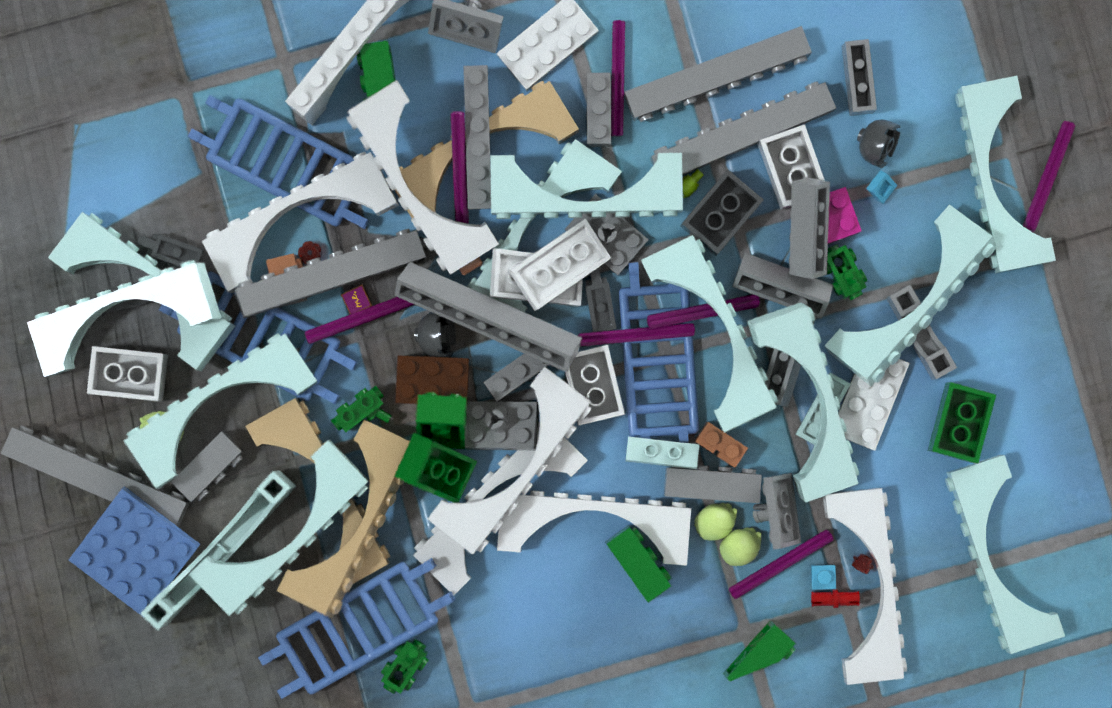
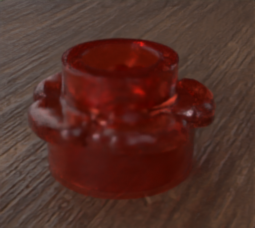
M312 241L304 242L303 246L298 250V255L305 264L309 260L321 258L320 246Z
M860 554L858 557L853 556L854 561L851 565L858 571L868 574L871 569H874V566L871 564L873 560L864 554Z

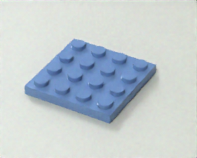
M124 486L70 557L69 561L140 614L158 594L171 584L200 546V543Z

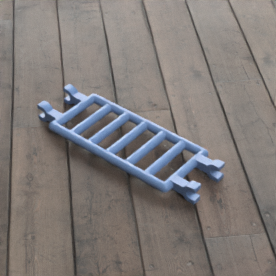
M209 95L205 104L227 115L215 140L194 129H191L187 136L191 140L209 148L206 159L209 162L276 197L282 196V198L291 194L280 188L303 142L316 149L296 187L308 185L324 153L337 159L332 168L341 163L349 164L354 161L353 156L240 98L236 99L231 107ZM240 110H243L253 115V118L229 162L217 154ZM263 120L274 126L251 172L238 165ZM282 131L294 136L295 139L272 183L260 178L259 175ZM326 199L315 200L313 205L308 202L297 206L335 227L340 225L343 218L363 229L369 223L368 219L348 210L351 201L342 200L334 215L322 210Z
M638 262L628 264L630 287H624L619 290L621 330L631 329L630 320L647 319V316L651 314L691 307L690 291L667 283L668 285L640 286ZM680 293L681 307L629 311V297ZM692 321L683 322L682 324H689ZM693 336L622 343L629 436L651 439L650 437L678 435L679 442L689 443L688 434H697L699 432ZM684 340L685 354L633 358L632 344ZM685 364L686 378L634 381L633 367ZM687 387L688 401L636 405L635 391ZM689 411L690 425L638 428L637 414Z
M208 272L211 285L215 283L225 289L217 304L219 311H224L235 292L230 293L227 291L218 274ZM164 304L161 305L159 311L178 320L176 310ZM280 307L269 310L263 317L244 355L241 357L230 351L247 319H243L240 311L233 323L235 325L234 329L215 354L232 363L237 360L243 362L249 358L247 354L250 351L259 347L275 316L288 322L281 336L286 334L288 339H290L296 327L306 332L315 328V326ZM179 325L178 328H177V332H178V334L181 335V333H180V325ZM330 336L321 340L329 344L313 374L318 382L299 396L294 390L282 386L277 387L303 401H309L315 393L336 404L340 395L319 385V382L331 360L353 371L358 362L337 352L340 340ZM306 339L298 352L303 361H305L314 344H309Z
M433 558L412 570L409 569L405 562H400L344 595L341 601V611L366 653L355 660L351 657L330 618L318 611H314L279 631L276 637L280 645L258 658L261 664L265 665L285 653L299 678L277 690L281 699L303 686L309 694H315L435 626L438 623V618L434 612L456 599L450 591L435 601L428 603L415 579L437 566ZM400 573L427 618L417 625L413 624L389 582L391 578ZM379 585L383 588L406 629L405 632L396 637L393 636L369 594L370 590ZM358 597H361L386 641L375 649L348 604ZM318 620L321 621L345 666L334 672L308 628L309 625ZM300 631L325 675L324 678L315 683L310 679L288 640V637Z

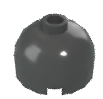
M882 119L875 120L868 124L866 128H862L858 134L857 141L860 142L859 150L863 159L879 168L885 167L887 162L884 160L887 155L892 157L897 147L900 132L896 131V129L901 128L900 125Z
M430 312L420 320L418 328L415 329V341L419 343L423 352L429 356L450 358L454 352L450 351L451 345L456 343L455 322Z

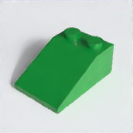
M769 620L723 674L729 681H733L778 663L783 658L787 660L795 651L793 646L796 643Z

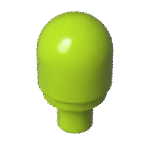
M699 169L691 176L687 174L682 177L683 198L690 197L698 189L699 184L697 182L704 176Z

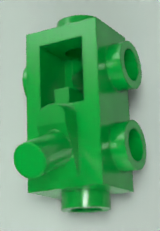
M836 244L828 248L827 275L831 274L835 281L832 284L836 295H842L843 299L849 297L851 301L863 295L861 290L867 287L865 284L867 278L862 269L858 270L855 264L857 258L851 248L848 249L846 245L839 247ZM835 258L842 260L841 266L838 267L834 264Z
M375 385L369 391L364 388L354 396L357 400L349 405L345 402L335 410L337 415L331 419V422L338 431L343 429L346 433L364 418L370 422L374 417H377L388 423L392 415L380 409L381 405L384 404L381 400L384 395Z
M414 639L413 642L408 640L406 644L403 643L394 651V654L397 655L393 663L388 661L380 672L384 675L381 681L385 683L383 687L393 694L396 691L401 694L404 689L408 691L416 680L412 676L417 669L422 671L429 661L426 658L428 652L424 650L426 645ZM401 671L403 678L400 680L396 679L394 673Z

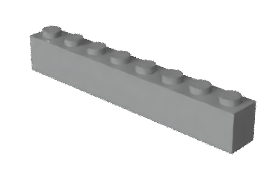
M800 26L627 90L624 96L633 120H640L641 123L654 118L652 114L661 111L662 114L674 111L676 105L683 103L684 106L696 103L697 98L703 95L706 98L715 96L720 93L719 89L728 87V90L737 88L742 85L741 81L750 79V82L756 81L764 77L763 73L772 71V74L786 69L785 65L793 62L794 65L804 63L812 52L804 30Z
M818 81L805 86L806 91L799 94L796 91H792L784 95V100L776 103L775 100H771L761 105L763 109L754 112L753 109L741 113L740 119L732 121L731 118L724 120L718 124L719 128L712 131L708 127L697 132L698 136L689 140L688 137H684L676 141V146L667 149V146L658 148L653 151L655 155L651 156L650 159L654 165L657 161L658 153H682L683 176L754 146L761 139L796 128L829 114L836 109V106L826 83L824 82L819 85Z
M409 229L396 233L397 237L391 239L383 236L375 239V244L365 246V243L351 247L352 251L343 254L342 250L329 254L330 258L323 261L320 258H315L307 261V266L298 268L297 265L283 269L284 273L275 276L274 272L261 276L262 280L252 283V280L239 283V288L235 289L234 292L243 319L406 266L409 262L415 263L423 260L426 256L417 230L410 232Z
M412 262L408 263L397 279L394 296L567 372L578 354L582 340L581 337Z
M21 425L20 428H11L0 454L111 502L125 486L177 527L180 526L190 504L189 501L184 500L185 496L176 491H172L170 494L163 490L164 486L156 489L152 482L147 484L141 481L142 477L135 473L129 472L126 475L119 472L121 469L119 466L111 463L103 465L98 462V457L88 453L82 456L76 453L77 448L64 444L63 447L55 444L56 440L44 434H42V437H38L33 434V429Z

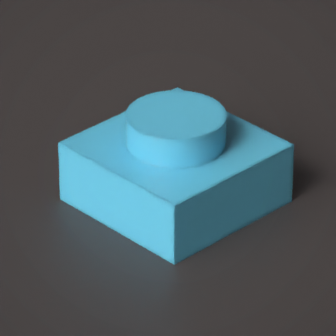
M880 170L866 189L877 201L884 204L897 187V184L887 173Z
M811 565L812 590L836 589L835 565Z

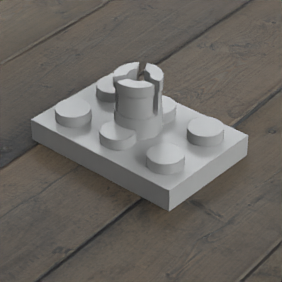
M434 0L428 34L496 53L504 16L481 10L482 5L478 0H464L463 4L450 0Z
M595 194L589 200V202L600 201L602 199ZM606 213L604 218H592V214H582V218H574L565 228V231H567L583 219H586L611 257L604 265L617 276L649 240L623 217H616V213Z
M468 402L465 448L467 450L536 451L539 416L538 403Z
M792 473L763 478L762 490L766 496L767 504H755L753 506L754 510H759L753 511L755 522L769 521V539L773 549H782L800 544L801 536Z

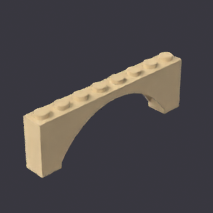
M543 81L537 83L531 88L532 92L525 96L523 93L517 95L511 100L512 104L505 108L503 105L497 107L491 112L492 116L489 117L490 134L504 130H525L544 134L556 139L558 144L579 132V128L550 81L547 83ZM452 140L446 144L440 142L431 148V153L423 156V154L416 156L410 161L412 164L406 168L399 167L401 175L413 195L433 212L436 211V201L441 181L453 161ZM395 189V192L397 193L398 197L400 198L401 195L399 194V192L397 191V189ZM408 209L407 211H408L409 215L411 216V218H413V217H414L413 214H412L411 211Z
M294 398L246 425L257 447L267 444L287 448L301 454L314 464L315 461L311 456L324 444L319 437V434H321L319 426L315 421H310L307 416L310 411L303 400L299 401L298 398ZM353 497L349 500L351 505L342 513L343 534L339 551L354 536L366 512L361 503L357 505ZM378 532L374 536L373 546L369 550L367 549L363 557L364 563L361 569L356 571L352 579L353 584L390 563L388 558L391 556L385 545L380 546L376 539L379 537Z
M363 420L353 440L359 444L363 452L369 474L368 504L359 528L349 542L329 559L303 570L291 571L287 569L277 589L278 592L332 619L342 607L341 601L345 593L350 591L353 585L352 579L356 571L361 569L364 563L363 557L367 549L369 550L373 546L374 536L378 528H381L384 524L385 514L388 508L394 504L399 486L404 483V481L394 477L410 441L366 420Z

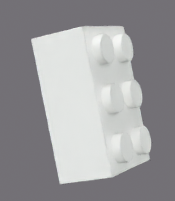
M805 124L761 139L757 143L781 210L791 207L792 181L803 178L825 181Z
M608 345L578 352L568 371L565 372L568 384L591 401L589 404L590 412L583 420L581 418L577 420L578 426L624 415Z
M92 346L87 394L163 402L168 355Z

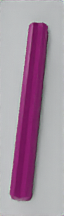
M623 20L613 21L611 136L613 137L623 136L625 21Z
M454 111L451 113L455 221L469 224L465 113L463 111Z
M1064 121L1060 127L1023 223V227L1031 232H1034L1037 228L1075 129V124L1072 122Z
M751 294L726 299L725 302L726 304L731 303L735 312L759 307L760 299L759 296ZM706 303L648 315L647 324L649 328L653 329L718 316V314Z
M395 297L307 330L305 337L307 342L312 344L415 304Z
M693 323L653 329L645 327L580 333L578 336L582 338L580 346L689 337L695 335V326Z
M827 529L731 586L729 588L730 594L734 599L741 597L827 545L834 539L831 532Z

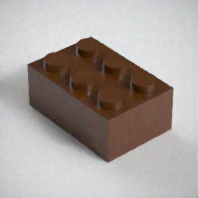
M397 355L395 403L417 404L418 394L424 395V393L431 392L436 393L438 396L461 395L466 398L468 406L470 359Z

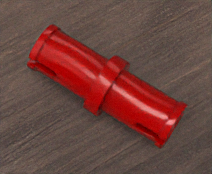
M834 589L832 592H811L812 607L833 606V608H838V606H860L859 591L838 592V589Z

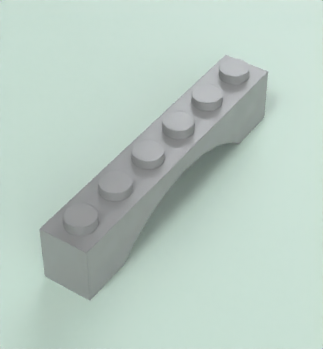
M464 66L468 209H491L488 66Z

